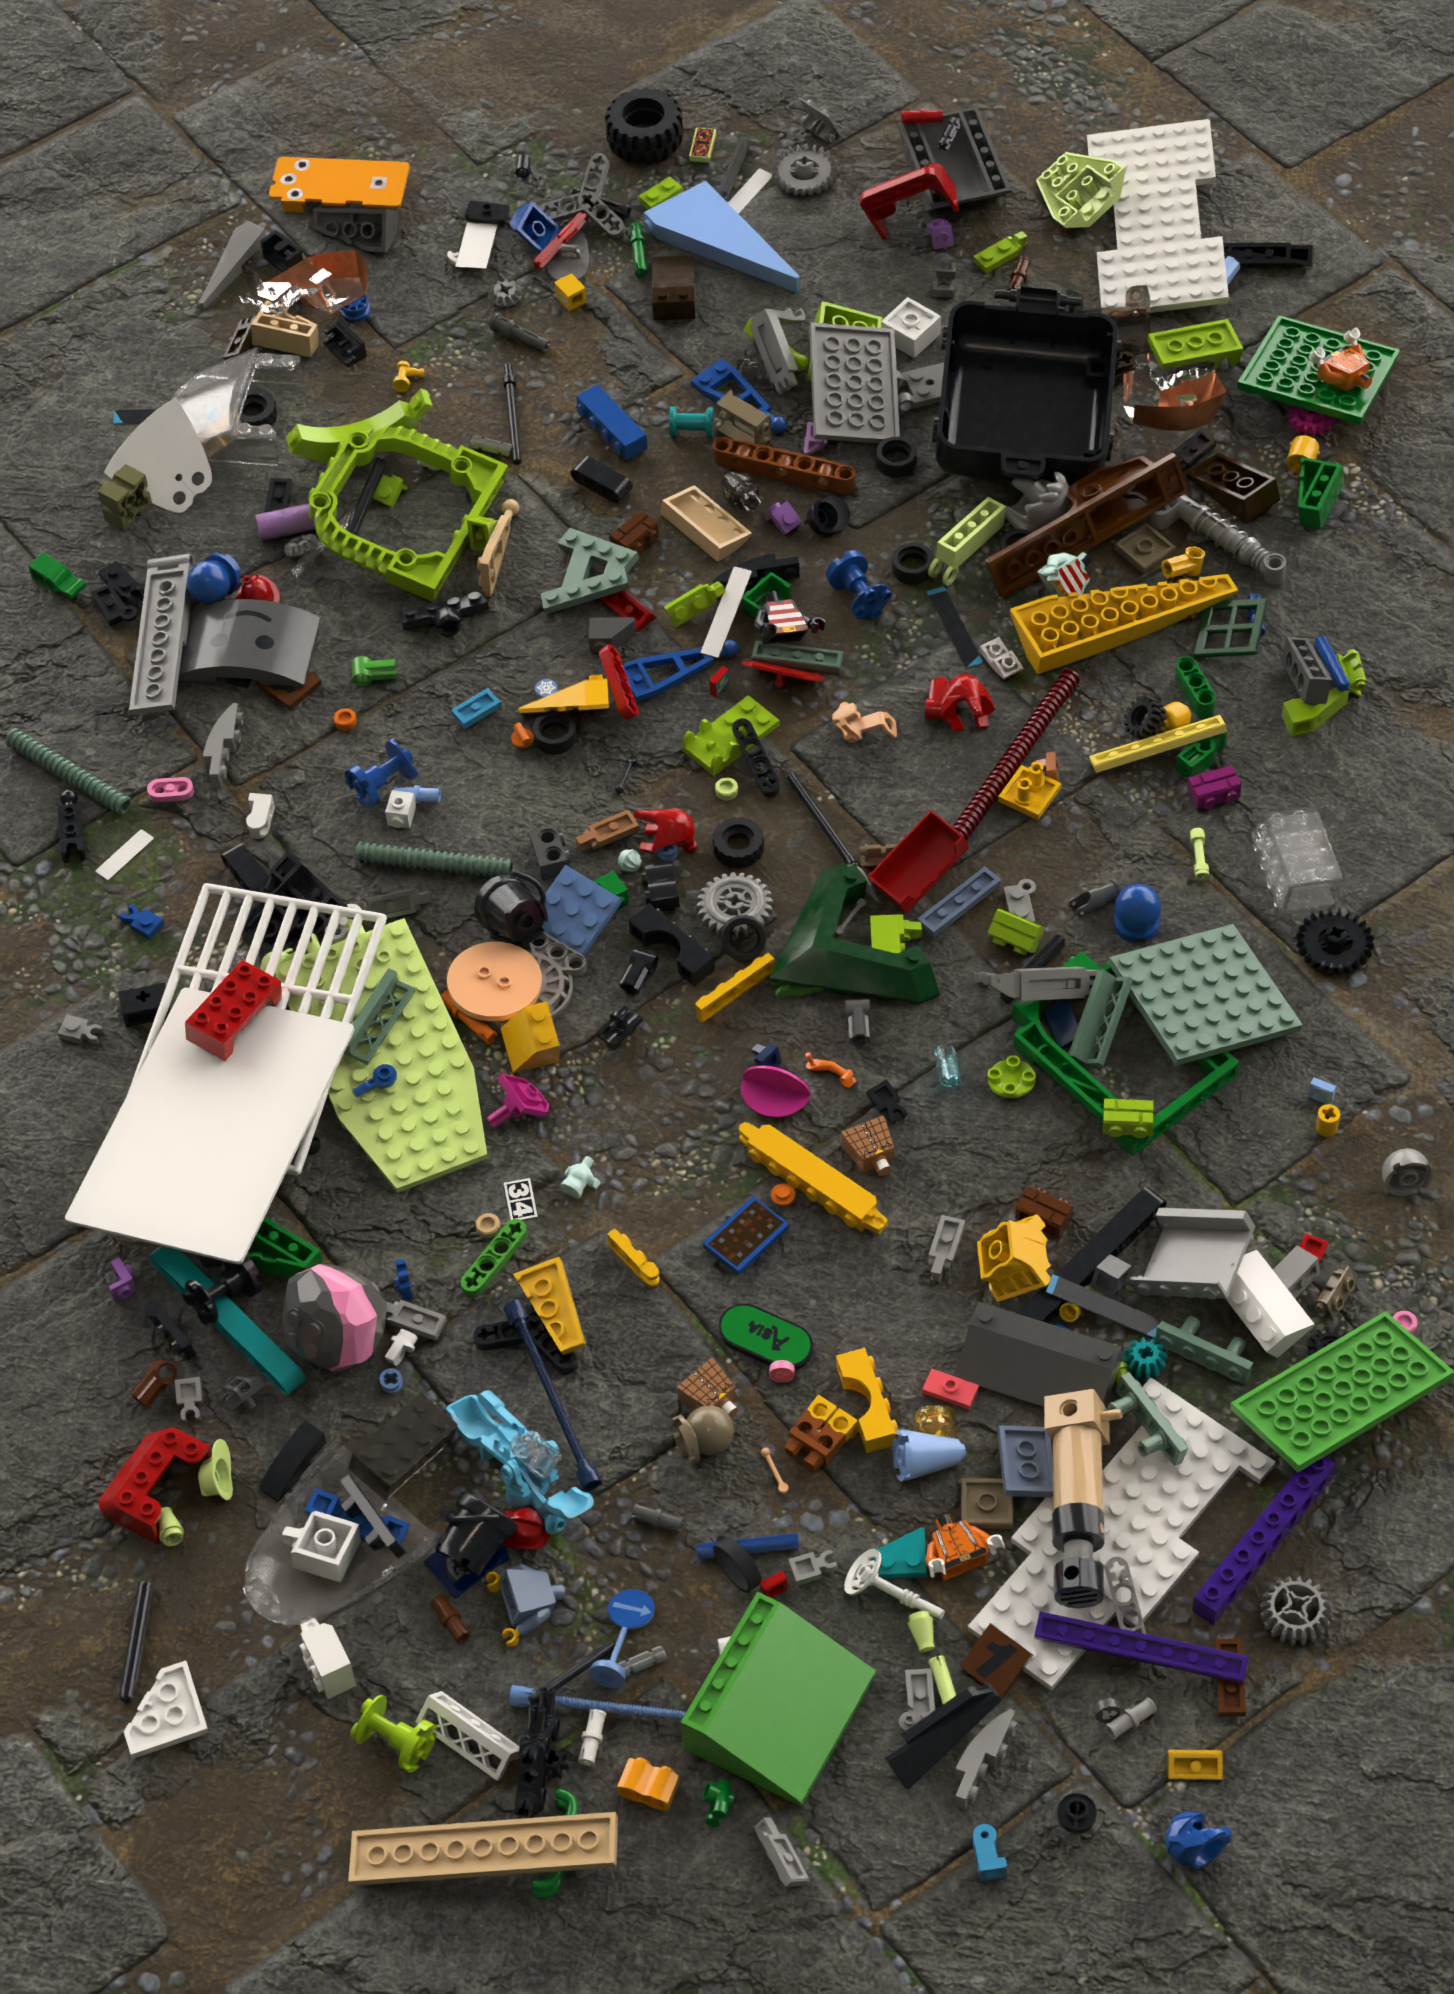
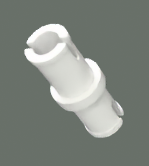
M598 1709L590 1710L586 1731H583L581 1736L583 1744L578 1762L588 1766L595 1765L598 1746L603 1740L601 1733L607 1714Z

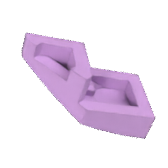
M807 422L804 455L809 456L825 447L828 443V440L814 439L813 422Z

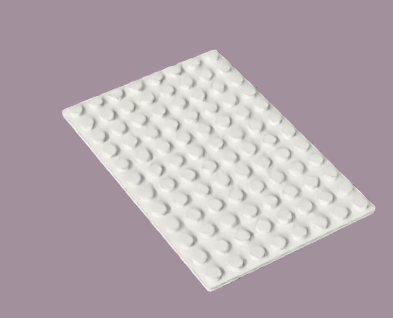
M183 988L83 1180L65 1219L70 1224L234 1264H241L355 1029L349 1023L264 1005V1008L257 1016L254 1015L251 1018L248 1026L243 1031L238 1032L234 1040L233 1053L226 1061H223L186 1040L185 1021L211 993Z

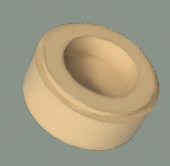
M486 1213L479 1216L476 1220V1231L482 1238H494L501 1230L500 1220L494 1214Z

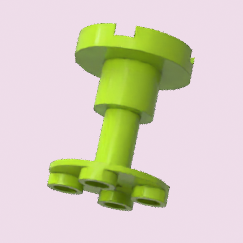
M379 1695L374 1700L368 1698L361 1707V1713L363 1714L359 1722L352 1727L350 1736L355 1739V1742L362 1744L376 1731L389 1739V1746L400 1752L399 1767L409 1773L416 1771L419 1768L416 1764L420 1758L425 1760L435 1743L437 1733L434 1732V1729H437V1726L427 1720L421 1721L415 1728L404 1722L396 1725L383 1717L387 1705V1699L384 1695Z

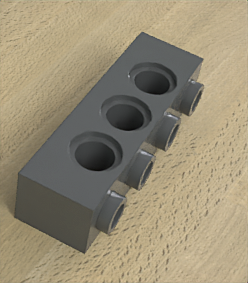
M1286 637L1281 662L1303 702L1312 706L1326 704L1332 679L1308 638Z

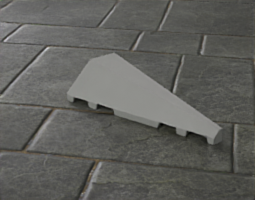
M250 221L235 228L198 303L199 308L206 309L243 272L242 265L261 247L260 240L266 237L264 228Z

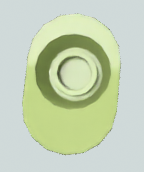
M218 1439L213 1445L212 1457L205 1460L200 1466L198 1480L203 1496L220 1495L224 1500H229L233 1494L230 1452L226 1442L223 1439Z

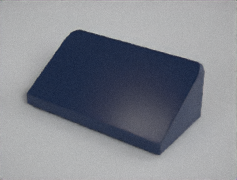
M1061 999L1045 1009L1043 1013L1056 1044L1065 1049L1071 1047L1079 1025L1068 1000Z

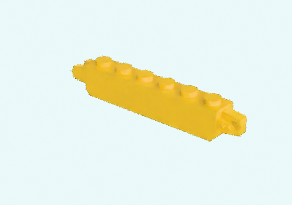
M748 1122L740 1124L738 1128L739 1140L741 1144L748 1148V1155L754 1162H760L766 1166L773 1175H779L785 1179L794 1189L798 1188L804 1192L808 1199L823 1205L827 1212L832 1215L836 1214L851 1228L855 1227L860 1232L866 1228L879 1235L888 1226V1219L877 1210L876 1197L771 1125H762L758 1129Z

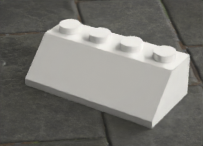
M1255 1250L1245 1254L1226 1300L1263 1349L1278 1358L1311 1330L1315 1324L1259 1251Z

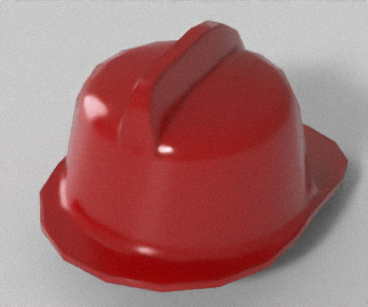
M523 1508L501 1512L518 1525L517 1531L511 1538L505 1539L502 1543L503 1546L535 1550L543 1547L548 1542L551 1534L546 1532L544 1520L536 1511Z

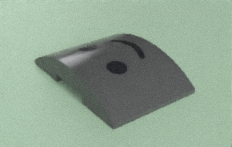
M224 600L200 606L192 610L190 614L186 646H182L178 681L217 683L219 677L259 679L260 684L304 687L321 619L300 608L265 600Z

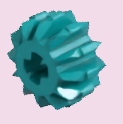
M1142 1337L1140 1343L1133 1340L1131 1347L1125 1349L1126 1356L1124 1357V1362L1128 1364L1127 1370L1130 1374L1135 1373L1137 1380L1141 1376H1145V1379L1148 1381L1150 1375L1158 1378L1160 1371L1165 1370L1167 1354L1163 1352L1162 1344L1155 1345L1154 1338L1150 1342H1146L1145 1338Z

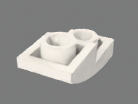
M1000 637L981 645L979 651L989 665L1003 679L1024 669L1013 651H1008Z

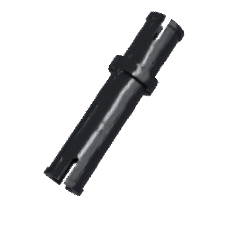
M574 187L571 195L580 193L581 189ZM600 196V200L616 215L626 219L630 216L632 209L630 205ZM587 198L584 200L585 204L588 203L592 208L595 207L591 200Z

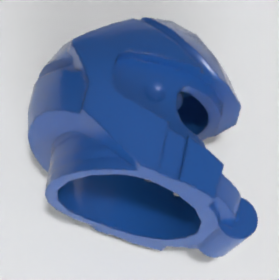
M1184 1812L1172 1819L1166 1831L1165 1846L1168 1854L1176 1862L1183 1866H1193L1199 1869L1209 1864L1223 1852L1224 1847L1232 1841L1231 1830L1228 1827L1203 1829L1205 1823L1204 1814Z

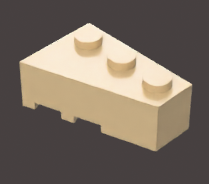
M268 300L251 323L253 345L312 357L319 346L317 324L299 315L294 317L287 313V309L283 307L278 309L272 306V302Z

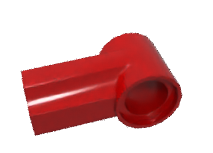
M937 677L931 680L929 699H926L925 719L944 720L941 716L942 696L946 684L949 682L944 677Z

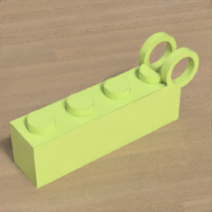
M987 497L937 542L936 558L929 567L928 575L932 578L937 577L944 563L950 566L945 571L942 582L947 586L951 585L958 575L959 566L1004 526L1006 506L990 497Z

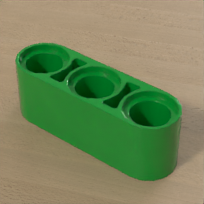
M1187 656L1179 658L1176 661L1175 681L1197 717L1202 719L1212 717L1215 711L1216 700L1214 691L1193 658Z

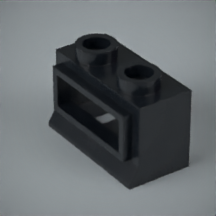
M274 230L260 240L263 258L282 273L303 260V250L277 230Z

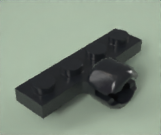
M484 591L472 592L469 595L458 598L451 597L445 601L431 602L416 608H407L404 611L398 612L403 630L434 624L438 633L450 637L456 635L461 630L462 616L489 610V605Z

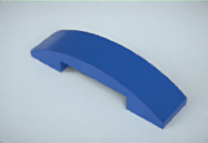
M315 1488L305 1509L307 1514L311 1515L312 1512L318 1511L359 1524L361 1539H364L374 1530L363 1512L351 1519L341 1507L344 1502L340 1501L338 1496ZM389 1515L385 1517L380 1516L398 1542L402 1544L410 1523Z

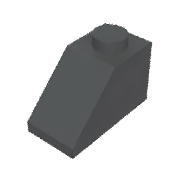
M634 617L590 618V653H599V650L608 644L618 649L635 636Z

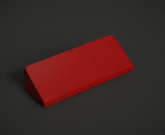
M625 590L599 598L619 616L634 617L635 629L637 631L643 629L657 617Z

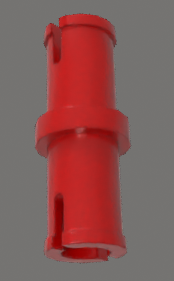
M921 108L919 111H901V123H920V125L925 123H943V110H924V108Z

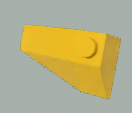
M590 675L589 680L581 681L519 707V713L548 712L550 710L567 711L573 710V708H578L579 710L609 708L608 679H603L602 675Z

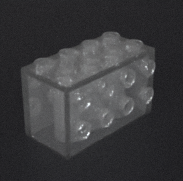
M1317 807L1262 814L1253 845L1254 850L1260 855L1261 869L1266 872L1268 888L1273 891L1274 905L1279 908L1281 916L1314 912L1320 909L1328 910L1330 907L1335 909L1344 879Z

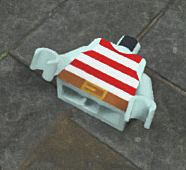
M1081 552L1077 557L1067 553L1050 555L1047 565L1038 570L1037 573L1051 595L1063 597L1073 592H1078V595L1083 594L1085 586L1090 580L1084 568L1091 562V559L1084 552Z

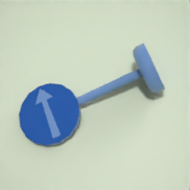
M628 1589L613 1596L609 1602V1617L616 1626L621 1627L610 1660H597L591 1665L589 1674L597 1684L613 1689L624 1685L626 1673L616 1663L627 1630L645 1626L654 1616L655 1605L647 1593Z

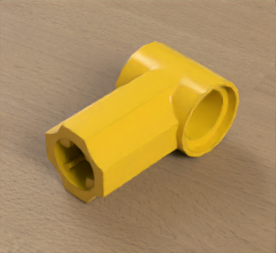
M1188 547L1185 550V554L1162 561L1161 569L1163 575L1167 579L1182 574L1188 576L1199 575L1205 552L1198 547Z

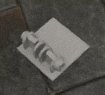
M799 98L808 113L806 117L803 116L800 119L803 128L819 136L825 142H832L835 139V134L841 137L837 129L838 125L831 119L833 116L825 109L819 110L817 105L811 100L805 101Z

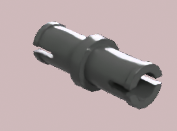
M635 1504L631 1514L632 1520L651 1524L652 1528L655 1529L664 1528L678 1534L682 1533L685 1525V1518L667 1514L660 1508L654 1510L640 1504Z

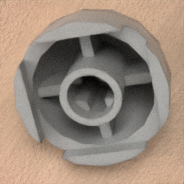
M1405 1148L1391 1153L1385 1159L1382 1166L1384 1185L1395 1196L1414 1195L1417 1193L1416 1189L1421 1186L1425 1189L1433 1179V1171L1429 1162L1422 1153L1415 1149Z

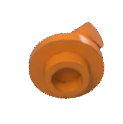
M516 723L513 726L515 731L511 736L512 744L517 748L531 746L534 742L533 733L528 729H524L521 723Z

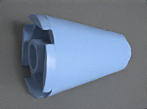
M903 1429L895 1431L898 1439H893L892 1457L894 1469L899 1468L901 1475H896L900 1481H908L960 1465L962 1459H965V1446L960 1443L959 1439Z

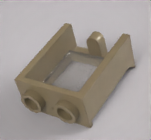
M731 389L716 403V406L722 409L718 418L723 421L729 418L718 429V433L726 438L770 447V414L766 415L740 398L733 396Z

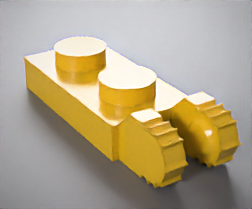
M615 1228L607 1234L608 1246L649 1288L658 1287L660 1283L658 1267L653 1262H647L645 1255L640 1250L636 1251L632 1247L630 1239L625 1234L621 1235Z

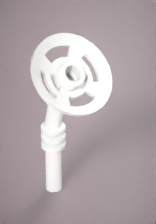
M869 1549L859 1556L846 1576L844 1589L849 1595H857L868 1586L873 1585L899 1599V1602L905 1604V1606L928 1611L930 1615L938 1619H942L944 1616V1609L921 1599L920 1595L908 1589L902 1590L878 1577L877 1572L881 1564V1554L876 1549ZM877 1558L876 1562L873 1560L870 1561V1559Z

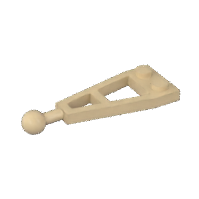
M508 499L503 503L502 511L504 515L500 516L482 557L478 558L477 570L481 572L479 587H482V591H484L487 597L492 596L510 533L512 516L519 512V504L513 499Z

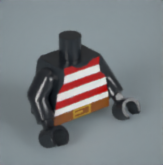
M776 591L765 595L766 603L757 612L754 621V628L761 633L763 645L800 641L809 629L812 633H817L818 629L821 631L825 629V620L823 618L816 617L812 619L796 606L793 600H780Z

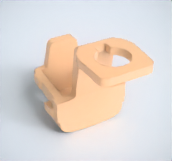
M843 702L840 704L839 709L832 714L833 724L841 730L844 739L849 743L861 740L862 732L880 726L892 738L897 737L896 721L887 712H876L860 718V713L857 712L854 703L848 704ZM885 719L889 721L891 729L888 727L887 723L885 722Z

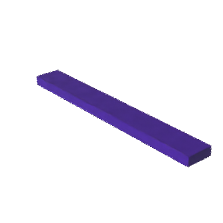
M1039 1611L1034 1639L1241 1684L1244 1683L1249 1657Z

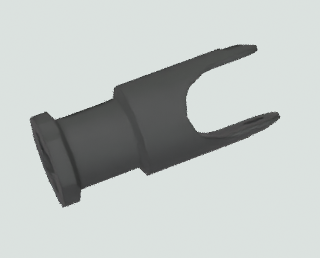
M1114 878L1110 880V883L1100 888L1096 886L1072 898L1068 905L1070 908L1085 904L1076 910V915L1081 917L1105 906L1106 902L1117 898L1122 888Z

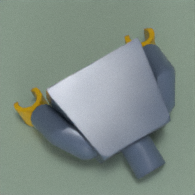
M523 1564L503 1570L500 1575L496 1572H489L486 1575V1580L489 1582L487 1588L490 1592H497L501 1589L511 1624L517 1627L515 1630L507 1628L502 1633L504 1639L514 1635L513 1639L506 1643L511 1648L518 1644V1636H525L540 1626L550 1617L556 1601L564 1600L565 1589L562 1584L551 1585L548 1574L545 1571H536Z

